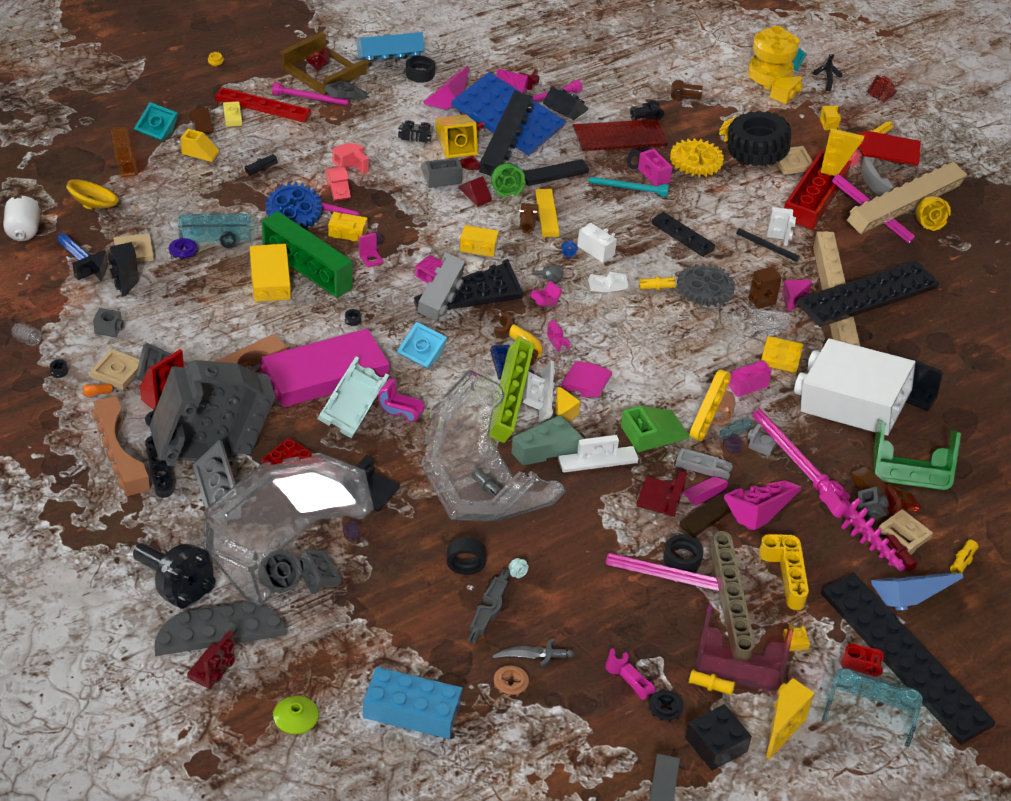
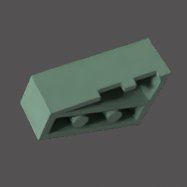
M558 415L514 436L511 453L522 465L544 462L547 458H559L561 455L576 454L579 440L584 438L561 415Z

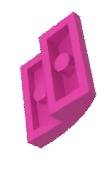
M575 361L561 386L566 391H580L582 397L599 398L612 376V371L595 364Z

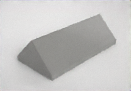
M218 440L193 464L207 516L211 524L241 518L239 493L223 442Z

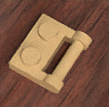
M903 509L879 526L882 529L880 534L886 536L895 535L900 543L908 548L910 555L930 540L933 535L932 531ZM893 527L895 530H897L900 534H902L911 542L908 543L906 540H904L901 536H899L890 528Z

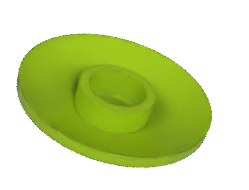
M291 696L283 699L276 705L273 712L276 726L281 731L294 735L303 734L311 730L316 725L319 717L316 704L303 696Z

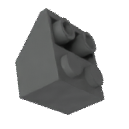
M458 158L425 161L421 164V170L429 188L452 186L462 182V166Z

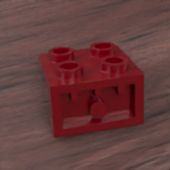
M679 471L677 478H673L672 483L647 476L636 506L675 517L684 491L687 473Z
M228 630L218 644L212 643L187 673L188 679L208 689H211L215 683L221 680L225 670L231 667L236 659L232 631Z

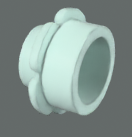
M520 558L512 560L509 564L510 575L516 578L526 575L529 568L527 562Z

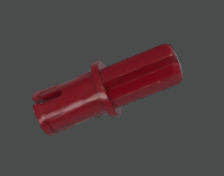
M895 535L887 536V539H889L887 546L891 550L893 548L896 550L895 555L903 560L906 571L909 572L916 568L918 563L908 553V548L904 547Z

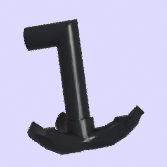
M829 54L827 62L813 71V75H818L826 70L827 83L825 90L828 92L832 90L833 72L837 77H842V72L832 63L834 54Z

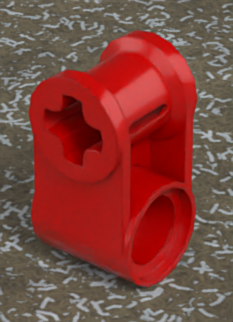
M852 643L846 646L840 664L848 672H855L875 678L883 673L881 662L884 660V653L879 649Z

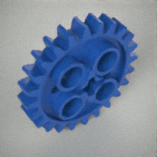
M288 182L286 187L281 184V189L275 187V192L271 191L270 196H267V202H265L266 214L268 216L278 211L305 230H307V225L313 227V222L317 223V217H321L322 200L319 198V194H316L315 189L310 191V186L304 188V183L297 186V182H295L291 186L290 182Z

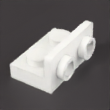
M772 207L767 237L784 239V246H787L788 240H792L793 230H791V227H795L796 217H793L792 209Z

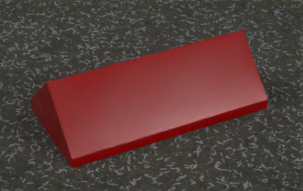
M872 131L857 133L864 136L863 141L859 145L864 156L915 166L919 165L921 141Z

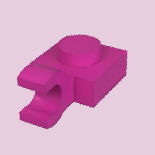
M555 320L549 321L547 336L551 344L558 352L561 351L562 345L568 350L570 348V341L567 338H563L562 328L557 325Z

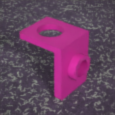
M376 233L359 237V256L368 268L384 263L377 252ZM375 257L377 258V260L371 262L368 261L367 258Z

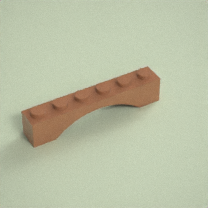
M117 396L93 401L92 417L94 421H98L96 426L99 435L103 434L101 436L104 448H108L106 452L109 462L113 461L112 470L114 475H118L117 483L119 489H123L126 496L150 491L149 477L143 462L128 455L117 441L119 429L123 424L122 408Z

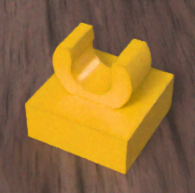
M805 626L784 629L782 635L788 651L809 649L810 642Z

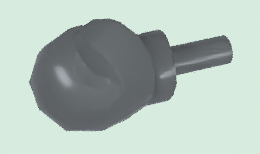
M559 265L543 267V270H533L532 275H543V279L557 283L563 277V269Z

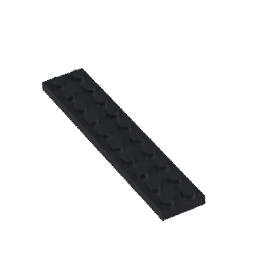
M914 261L800 297L797 304L819 327H823L937 289L940 283L923 268L922 264Z
M855 573L822 589L821 595L870 648L879 649L884 653L883 662L960 745L994 727L995 721Z

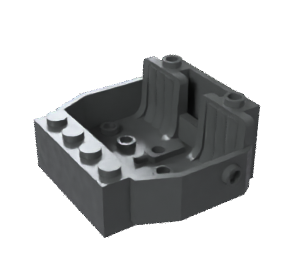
M194 360L188 362L186 368L172 366L149 426L159 460H166L167 466L173 467L177 460L197 461L218 440L223 442L227 458L234 457L236 453L251 454L276 397L268 374H257L239 364Z

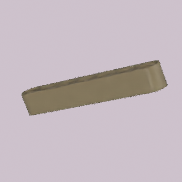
M719 531L713 537L711 555L728 638L734 660L739 663H747L752 657L755 646L732 537L725 531Z

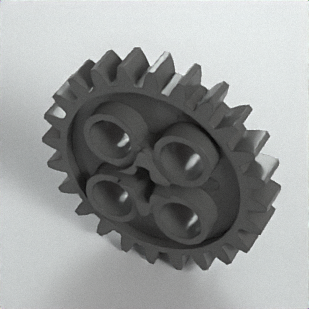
M702 263V266L695 264V267L689 265L688 269L684 268L683 272H680L678 276L677 288L679 293H682V298L688 297L687 301L693 300L694 305L700 303L701 307L704 304L710 307V304H713L717 307V303L723 305L724 301L729 302V298L732 299L735 282H733V277H729L730 273H724L725 269L718 270V266L712 268L711 264L707 267Z

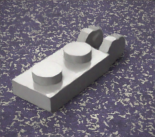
M685 448L680 449L675 464L677 467L724 480L729 479V472L733 468L730 462Z

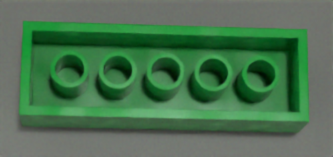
M278 211L262 220L263 245L286 244L288 265L335 298L342 296L352 289L353 261L350 258L344 256Z

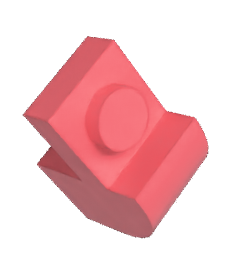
M346 143L332 149V161L338 167L344 166L347 169L354 166L362 174L369 172V158L364 155L363 146Z
M345 167L326 169V182L328 188H331L333 201L350 199L349 178Z

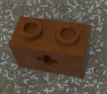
M773 266L754 271L749 300L757 309L775 305L777 302L782 277Z

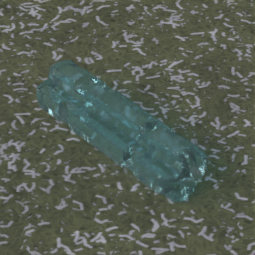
M745 417L728 426V428L720 430L719 435L723 440H727L751 428L753 421L749 417Z

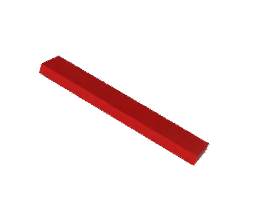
M221 87L215 95V101L223 103L239 102L240 107L303 123L311 115V109L224 87Z

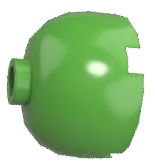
M503 163L494 169L491 175V183L499 196L507 198L506 195L514 194L516 196L525 186V175L517 165Z

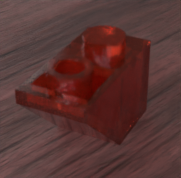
M876 75L867 92L870 96L884 103L895 95L897 90L889 78Z

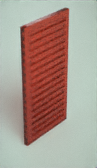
M658 119L573 124L582 151L668 146Z

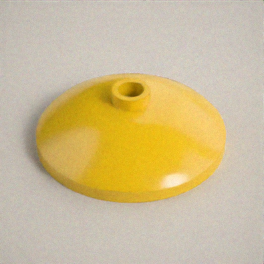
M69 180L66 186L74 199L83 204V207L87 209L111 208L117 205L119 200L113 192L92 182Z

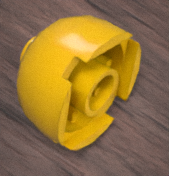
M937 196L923 198L915 210L918 223L931 231L941 229L946 225L948 215L950 216L951 214L948 202Z

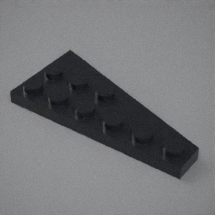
M503 260L502 264L498 266L495 264L491 265L488 270H479L462 277L464 283L460 290H456L453 302L447 304V310L522 299L523 291L509 260ZM423 294L414 297L416 310H418L419 300Z

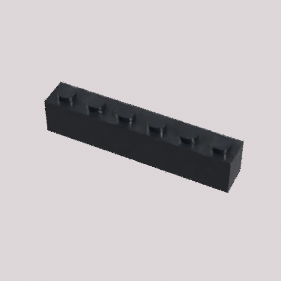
M514 90L480 161V173L491 176L496 167L505 163L506 160H510L511 149H515L517 136H521L523 124L526 125L528 121V113H532L534 108L532 103L533 96Z

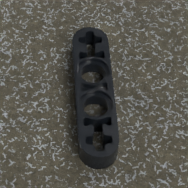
M149 436L145 440V447L155 493L160 498H167L174 491L170 468L167 466L166 460L153 461L158 455L156 449L154 450L153 437ZM159 471L166 472V474L162 476L156 475V473ZM161 483H165L166 489L162 488Z

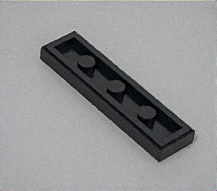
M583 159L523 172L526 184L531 186L589 173V167Z

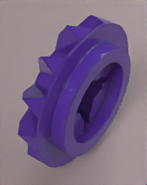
M188 238L176 239L169 245V253L174 258L179 257L180 260L182 258L188 259L189 256L194 257L197 252L196 242Z

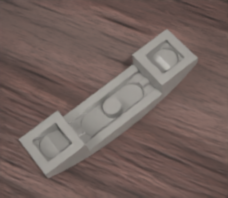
M863 156L861 172L869 188L879 197L887 191L891 192L894 187L889 179H881L873 166L875 158Z

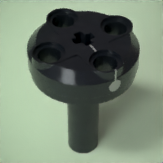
M140 543L133 551V558L136 561L156 571L155 585L159 595L165 601L180 609L193 605L215 587L213 559L208 551L196 545L180 544L165 554L145 543Z

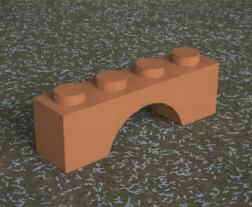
M272 334L214 362L236 363L243 367L254 364L262 365L263 356L285 351L287 347Z

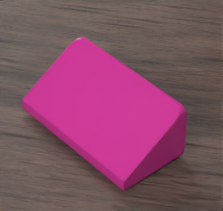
M714 476L684 490L683 493L696 506L727 490L728 481Z

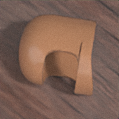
M725 391L716 411L723 413L724 418L721 420L713 418L711 424L722 425L731 420L736 402L735 397L729 391Z

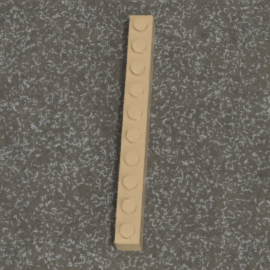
M955 162L948 165L944 164L941 168H936L929 174L925 173L922 177H917L910 183L906 182L903 186L896 187L891 192L887 191L880 197L876 196L870 202L866 201L859 207L855 206L850 211L851 215L847 221L860 234H863L916 208L923 198L929 196L939 197L959 187L967 174Z
M817 232L813 249L822 290L846 283L834 232ZM854 317L830 324L833 340L860 346Z

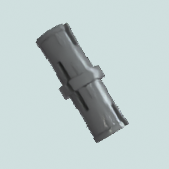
M481 468L473 471L477 477L472 474V478L480 484V488L484 492H488L496 501L503 498L502 495L505 494V491L496 484L493 477L488 476Z

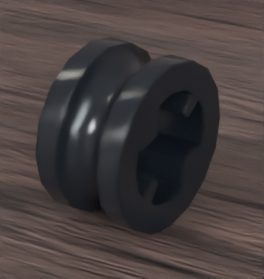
M225 231L220 236V243L225 248H232L236 244V237L232 232ZM231 236V240H233V242H228L227 244H225V239L223 238Z
M356 309L346 311L345 323L350 326L359 325L361 323V312Z
M60 359L52 361L50 363L51 375L55 378L65 377L68 374L67 363Z

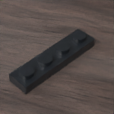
M665 212L652 218V225L702 257L715 249L714 243Z

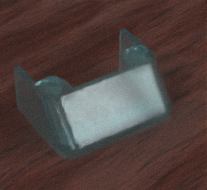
M848 668L836 670L822 720H827L836 689L912 712L905 746L909 747L917 727L923 700L922 695L915 689Z

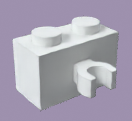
M589 223L579 230L577 246L604 263L615 255L617 239L615 238V233L608 234L609 229L602 230Z

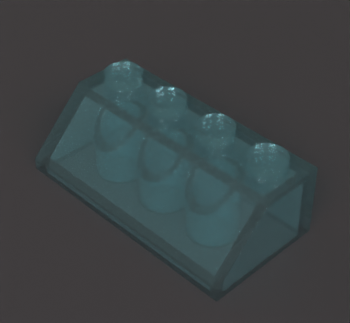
M243 213L179 214V239L188 238L195 242H220L221 234L225 231H230L235 235L236 241H251V215ZM231 236L223 238L225 242H233Z

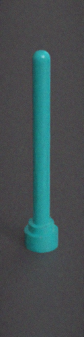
M597 177L589 178L591 184L654 192L660 195V197L665 198L668 196L669 184L652 186Z

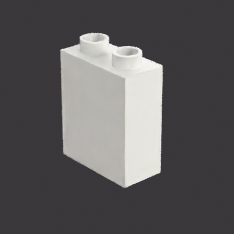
M828 339L821 352L814 350L811 353L807 368L809 373L801 372L798 375L794 393L802 396L801 412L876 432L877 422L882 420L886 422L885 435L888 436L912 391L915 361Z

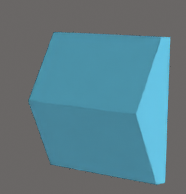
M416 322L397 350V353L428 369L440 358L448 338Z

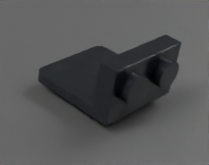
M909 358V360L915 361L912 391L906 403L929 411L938 398L943 372Z

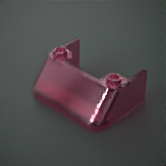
M708 605L696 661L697 671L708 675L716 674L718 678L767 691L778 690L784 678L794 631L793 623L788 624L785 643L771 642L767 645L764 656L752 654L750 661L745 662L734 659L730 648L721 647L723 642L721 631L717 628L709 627L712 605Z

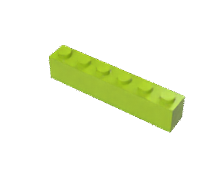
M517 337L508 348L487 433L488 437L505 443L515 430L535 345L520 337Z

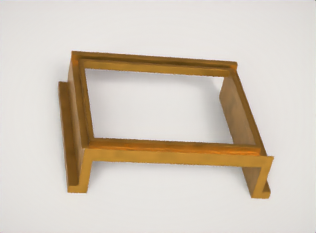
M323 32L280 51L282 55V69L323 95L328 93L324 91L326 84L341 80L349 82L363 74L367 75V65L369 64L367 59L353 64L329 49V56L346 66V68L323 78V84L293 66L305 60L316 50L320 52L326 47V34Z

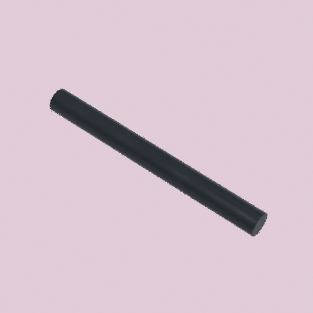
M739 228L737 230V235L795 262H798L800 258L799 255Z

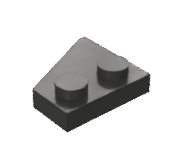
M345 80L326 84L324 91L334 98L366 99L368 95L367 92Z
M145 343L142 348L135 378L143 381L149 368L171 355V353Z

